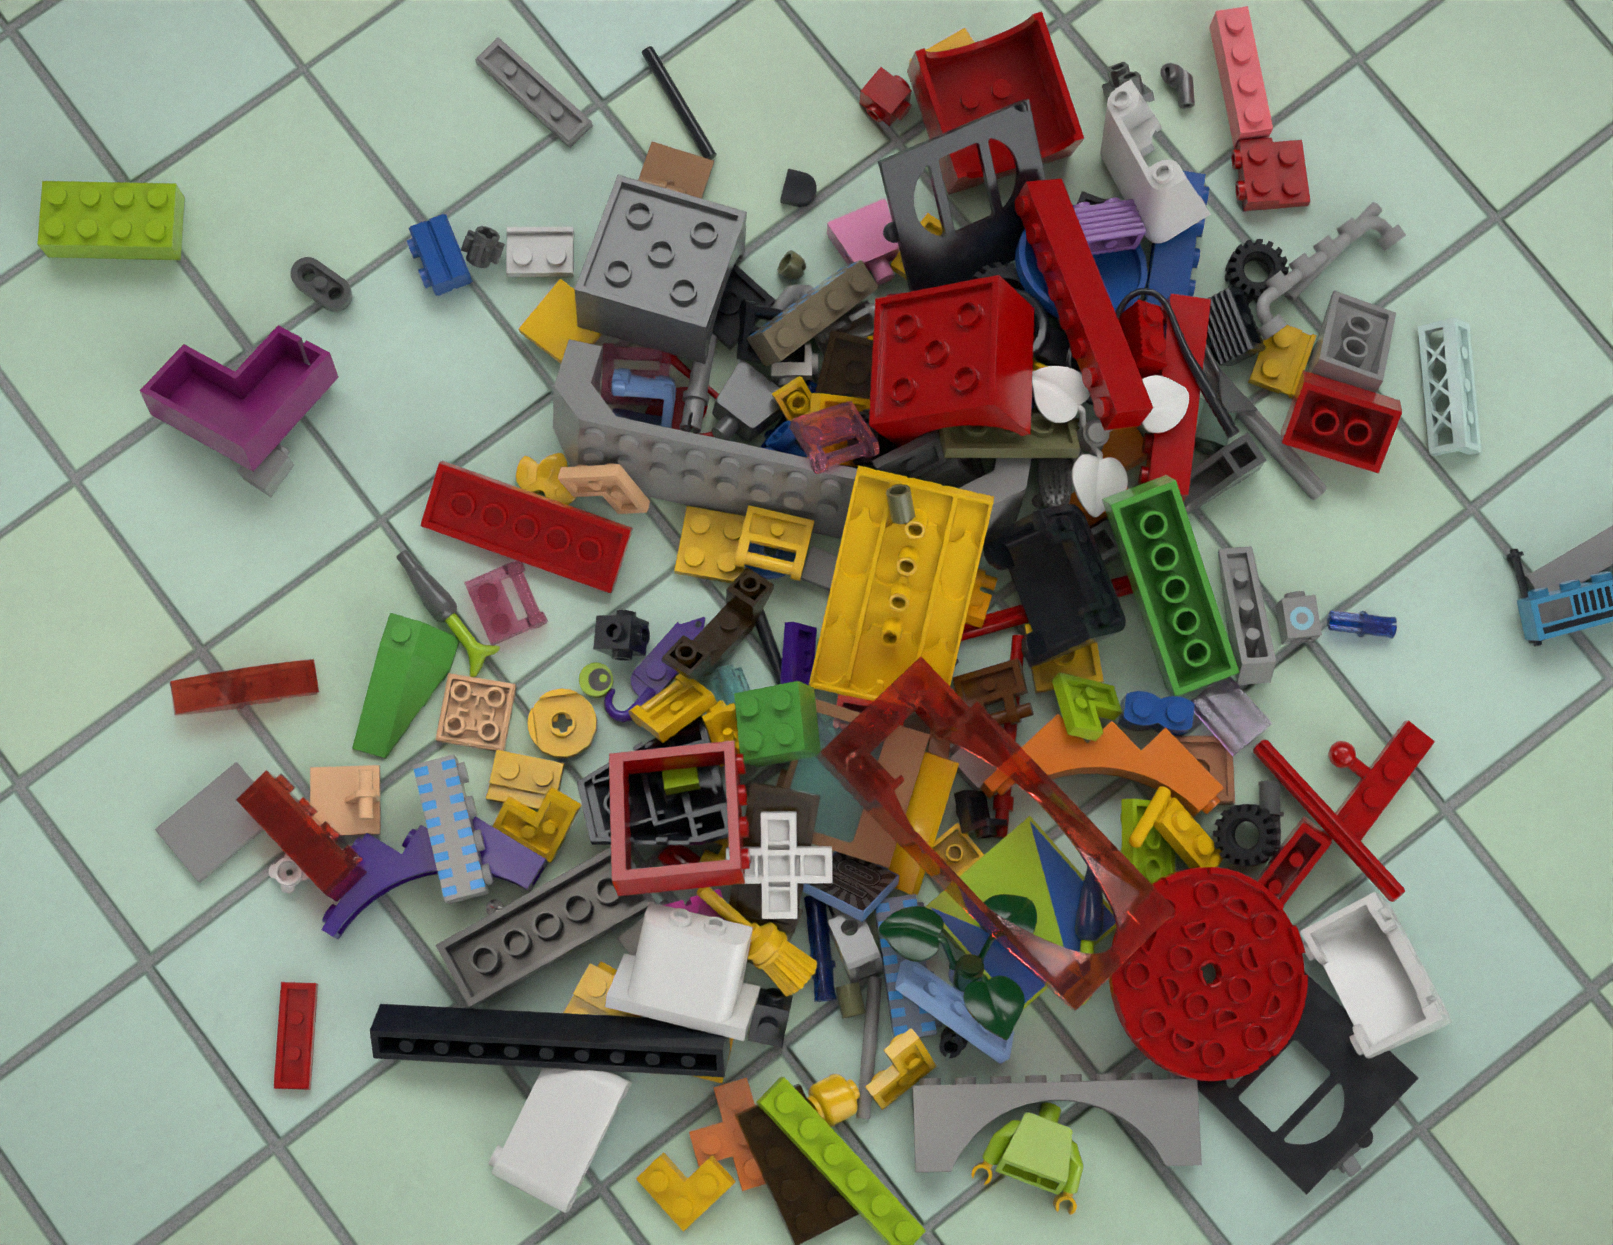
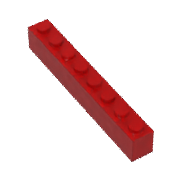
M1060 178L1026 182L1014 201L1015 210L1018 216L1021 217L1026 230L1027 241L1032 245L1037 258L1038 269L1043 273L1047 283L1049 297L1054 301L1059 314L1060 325L1065 330L1071 345L1072 356L1077 360L1081 370L1083 384L1090 393L1095 415L1100 419L1104 431L1140 426L1152 411L1153 405L1063 180Z

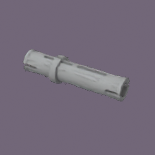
M713 334L711 335L706 363L692 362L688 390L683 393L685 406L680 429L686 432H690L691 427H693V433L701 432L704 407L709 403L710 397L707 394L718 339Z

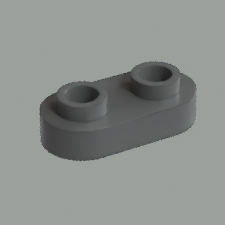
M312 257L301 258L293 264L290 273L291 279L296 288L329 311H342L350 305L353 296L352 290L344 278ZM313 273L315 277L312 281H305V275ZM341 292L339 299H330L332 293Z

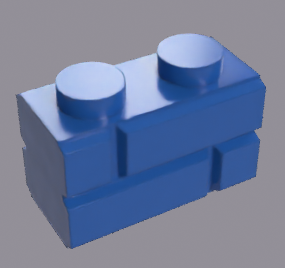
M441 214L428 221L410 226L409 231L412 238L406 241L413 259L420 257L424 268L418 271L425 289L432 286L435 296H439L473 282L446 214Z

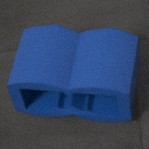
M1134 691L1127 693L1121 700L1122 713L1119 715L1118 724L1125 729L1131 731L1153 729L1160 733L1167 728L1173 736H1181L1192 728L1195 704L1186 698L1168 696L1160 699L1149 692Z

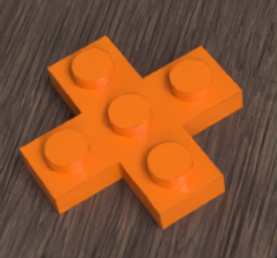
M747 1077L713 1087L723 1122L689 1132L698 1166H701L712 1155L717 1161L733 1156L742 1191L766 1184L735 1117L736 1114L755 1105Z

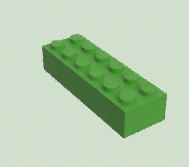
M1165 475L1103 498L1102 502L1165 688L1174 696H1179L1240 673L1176 480Z

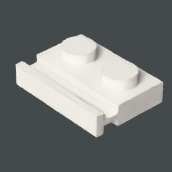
M507 227V277H574L573 227Z

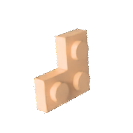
M620 464L577 465L575 467H561L558 480L573 497L603 496L618 514L647 513L650 500Z

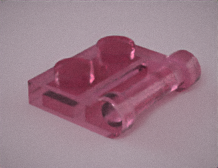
M604 343L601 397L606 404L663 406L664 399L612 395L611 384L615 370L614 360L659 361V370L630 369V372L634 375L655 378V376L659 375L670 377L671 354L652 348L615 347L614 343Z
M852 401L794 418L790 424V429L809 457L811 468L815 474L827 472L831 466L862 456L866 458L876 456L880 451L877 439ZM853 438H857L859 441L858 444L826 454L822 449Z
M519 560L464 582L491 645H496L528 630L539 628L548 622L545 613L539 610L523 573L526 569L523 562ZM506 578H511L528 616L519 621L501 582Z

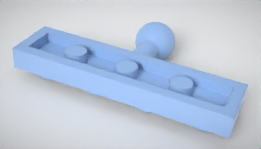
M907 959L903 960L900 963L895 985L897 991L999 1064L1010 1059L1014 1031H1012L1008 1040H1004L986 1030L969 1014L963 1001L964 992L958 990L953 983L955 970L949 969V979L953 984V987H951L920 963Z

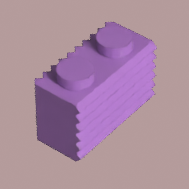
M1114 197L1101 204L1090 205L1089 202H1081L1073 207L1092 255L1104 254L1106 252L1111 253L1112 251L1117 252L1118 250L1123 251L1125 249L1129 250L1131 248L1135 249L1146 233V227H1144V222L1141 221V216H1139L1137 205L1134 204L1133 199L1121 201L1120 198Z

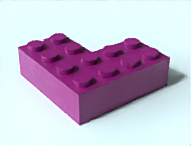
M278 325L236 371L183 344L139 391L152 416L254 472L339 376L330 352L307 340L303 343L300 336Z

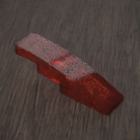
M314 659L246 667L170 681L174 716L242 709L246 705L280 702L284 698L311 696L319 693Z

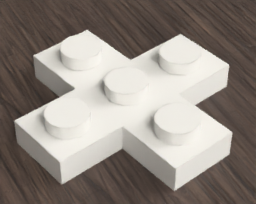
M797 811L761 812V847H744L749 848L751 859L750 869H745L744 884H762V919H797L798 883L833 882L832 846H797ZM726 847V860H729V847Z

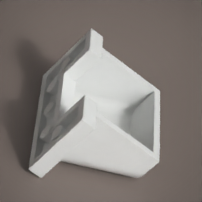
M649 902L643 920L636 956L624 953L608 991L605 1007L744 1041L760 991V986L743 982L753 927L726 921L719 917H709L689 912L685 909H676Z

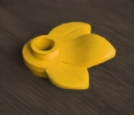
M556 453L549 455L539 464L528 456H524L520 460L516 471V481L521 489L535 494L543 493L547 498L569 505L577 498L573 497L558 480L561 467H568L564 454Z

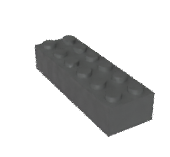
M610 847L436 944V947L468 1007L475 1009L646 912L649 902H656L651 893L617 895L612 883ZM631 859V869H637Z

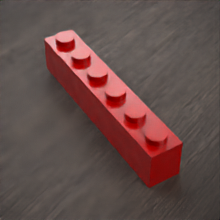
M1171 293L1167 300L1174 311L1193 356L1203 370L1211 299ZM1160 304L1164 315L1163 327L1167 345V367H1163V370H1159V373L1155 375L1167 377L1184 386L1189 392V404L1185 415L1175 427L1163 433H1145L1142 453L1147 454L1146 466H1141L1138 485L1167 475L1176 480L1184 502L1189 495L1200 389L1182 355L1167 312L1163 305Z

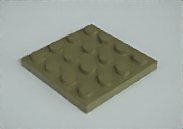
M1036 405L1031 411V435L1020 436L1007 429L979 425L953 426L938 429L944 458H1078L1081 449L1073 419L1065 423L1051 422L1044 418Z

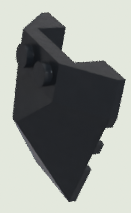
M701 715L664 743L655 737L646 744L642 742L633 747V750L638 751L711 742L702 719L703 715ZM608 762L577 782L589 839L592 845H611ZM718 765L697 767L701 789L666 795L662 771L629 774L631 845H703L727 838V798Z

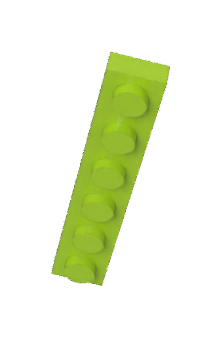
M779 1077L757 1100L756 1103L887 1245H914L925 1233L926 1230L785 1077Z

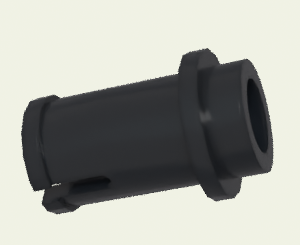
M947 1026L941 1033L939 1049L943 1056L946 1057L947 1053H951L949 1058H955L960 1055L968 1041ZM952 1037H955V1043L950 1041Z

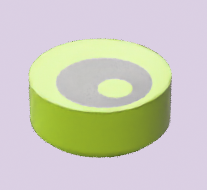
M590 663L579 674V685L582 691L589 697L601 698L613 687L614 679L612 672L602 663Z

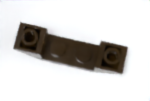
M747 567L726 589V605L693 640L683 635L662 657V662L689 680L711 675L753 630L774 589V584Z

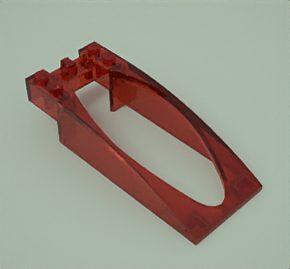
M921 656L815 756L936 883L1010 954L1074 1011L1176 911L977 701L969 707ZM915 712L939 738L981 758L1013 780L1061 828L1099 884L1116 922V939L1112 947L1102 953L1095 954L1067 949L1018 927L990 910L911 826L895 793V790L904 782L903 776L899 775L894 779L870 753L905 719Z

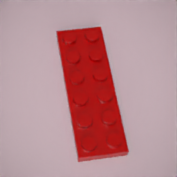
M441 461L438 464L420 524L421 527L610 594L614 591L633 531L632 527L445 461Z

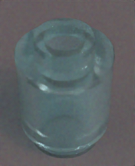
M728 664L715 670L716 676L710 680L718 701L723 700L726 706L732 703L735 704L734 693L751 690L742 667L735 668L733 664Z

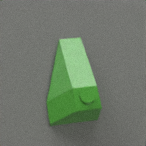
M394 613L389 614L379 644L352 749L384 759L387 758L410 727V723L417 713L427 704L431 694L450 672L460 643L456 636L418 620Z

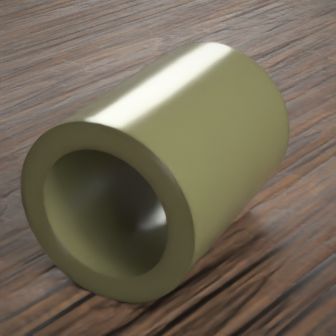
M899 484L888 488L886 495L892 522L896 524L910 522L915 517L910 487Z
M859 982L835 988L842 1019L866 1013Z

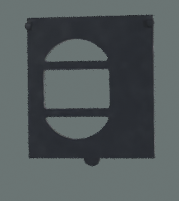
M1029 99L1017 101L878 161L892 222L884 227L883 236L891 243L898 242L909 291L969 281L976 272H979L986 265L991 267L993 263L1000 262L1003 266L1015 260L1017 244L1025 227L1021 217L1016 213L1014 201L1026 182L1046 180ZM990 138L1002 142L1012 154L1015 163V185L1004 207L1002 206L988 144ZM976 143L991 214L955 230L939 159ZM926 166L928 167L942 226V235H936L926 230L918 220L915 212V187Z
M1309 975L1307 996L1301 1019L1288 1043L1276 1056L1268 1059L1258 1067V1070L1243 1076L1232 1088L1228 1087L1226 1080H1197L1198 1091L1306 1195L1356 1143H1358V1147L1361 1149L1367 1148L1372 1144L1373 1133L1370 1129L1419 1079L1391 1051H1386L1370 1059L1366 1058L1364 1054L1359 1055L1350 1040V1036L1354 1034L1352 1029L1354 1025L1347 1011ZM1293 1041H1297L1330 1072V1076L1273 1132L1239 1100V1096ZM1337 1084H1340L1344 1095V1108L1341 1119L1333 1131L1313 1143L1291 1144L1285 1142L1284 1139Z

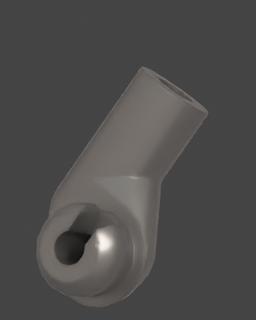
M1164 64L1160 74L1164 82L1178 92V106L1180 108L1193 107L1195 99L1192 75L1177 64Z

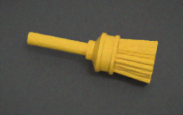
M710 887L697 890L696 894L726 921L753 927L747 960H751L757 969H763L786 997L795 994L799 989L801 990L807 981L810 980L817 968V961L788 942L787 935L784 932H780L775 924L772 922L759 926L757 923L751 924Z

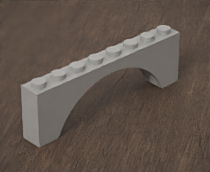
M1152 1072L1131 1073V1080H1117V1073L1096 1074V1081H1082V1074L1060 1075L1061 1082H1047L1046 1075L1025 1076V1083H1011V1076L990 1077V1084H976V1077L955 1078V1085H941V1078H920V1085L912 1086L915 1172H952L965 1146L989 1122L1014 1108L1050 1100L1084 1103L1113 1114L1136 1130L1154 1151L1162 1166L1202 1165L1197 1080L1177 1076L1170 1072H1166L1167 1079H1153Z

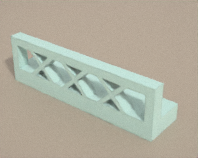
M1454 317L1418 326L1429 455L1438 456L1457 451L1468 455L1481 453L1470 324ZM1443 330L1444 341L1435 351L1430 347L1429 333ZM1441 360L1446 364L1447 373L1438 383L1433 379V369ZM1445 393L1449 396L1450 405L1444 414L1441 415L1436 411L1435 403L1440 395ZM1447 425L1452 429L1453 443L1439 446L1438 435L1444 426Z

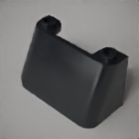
M1067 504L1039 509L985 538L983 545L985 560L997 570L1009 569L1033 630L1023 636L1021 646L1022 654L1026 658L1029 668L1042 665L1124 630L1126 619L1087 519L1076 505Z

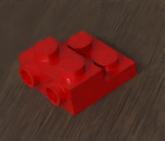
M1272 137L1239 140L1236 149L1232 150L1231 162L1233 170L1238 169L1239 181H1236L1235 193L1237 201L1242 200L1243 212L1309 205L1311 201L1302 140L1273 142Z

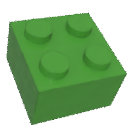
M794 681L734 693L740 753H744V763L762 767L821 756L814 687Z

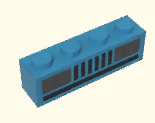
M1611 571L1590 575L1591 581L1580 583V579L1559 583L1560 589L1550 592L1548 587L1530 590L1527 592V598L1516 600L1525 640L1541 641L1613 622V575Z

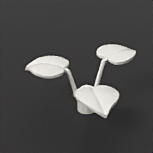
M1048 366L1033 371L1032 391L1034 402L1044 418L1054 423H1065L1076 416L1077 410L1079 412L1078 427L1080 429L1077 431L1080 448L1088 451L1090 454H1084L1075 461L1071 474L1072 483L1084 509L1092 517H1098L1105 511L1102 499L1125 491L1128 484L1127 472L1121 462L1112 457L1103 459V453L1098 449L1108 441L1109 432L1112 430L1104 431L1099 420L1086 422V410L1081 404L1089 398L1090 393L1083 384L1080 372L1064 366ZM1154 375L1142 379L1153 405L1152 411L1142 423L1144 429L1151 433H1163L1175 427L1181 421L1188 408L1189 392L1187 389L1164 376Z

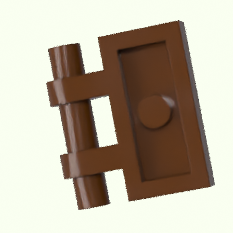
M1018 658L952 677L960 710L966 712L974 709L976 718L964 721L968 734L981 731L982 734L993 731L992 727L1009 722L1011 725L1022 722L1023 718L1034 715L1030 702L1022 705H1017L1015 697L1028 694L1021 662ZM1004 701L1005 710L988 714L987 705Z

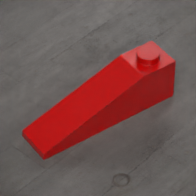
M1303 816L1257 877L1256 881L1270 890L1284 905L1332 844V838L1325 830Z

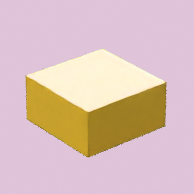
M957 822L935 840L929 860L951 885L983 857L984 854L968 834L961 833L960 824Z

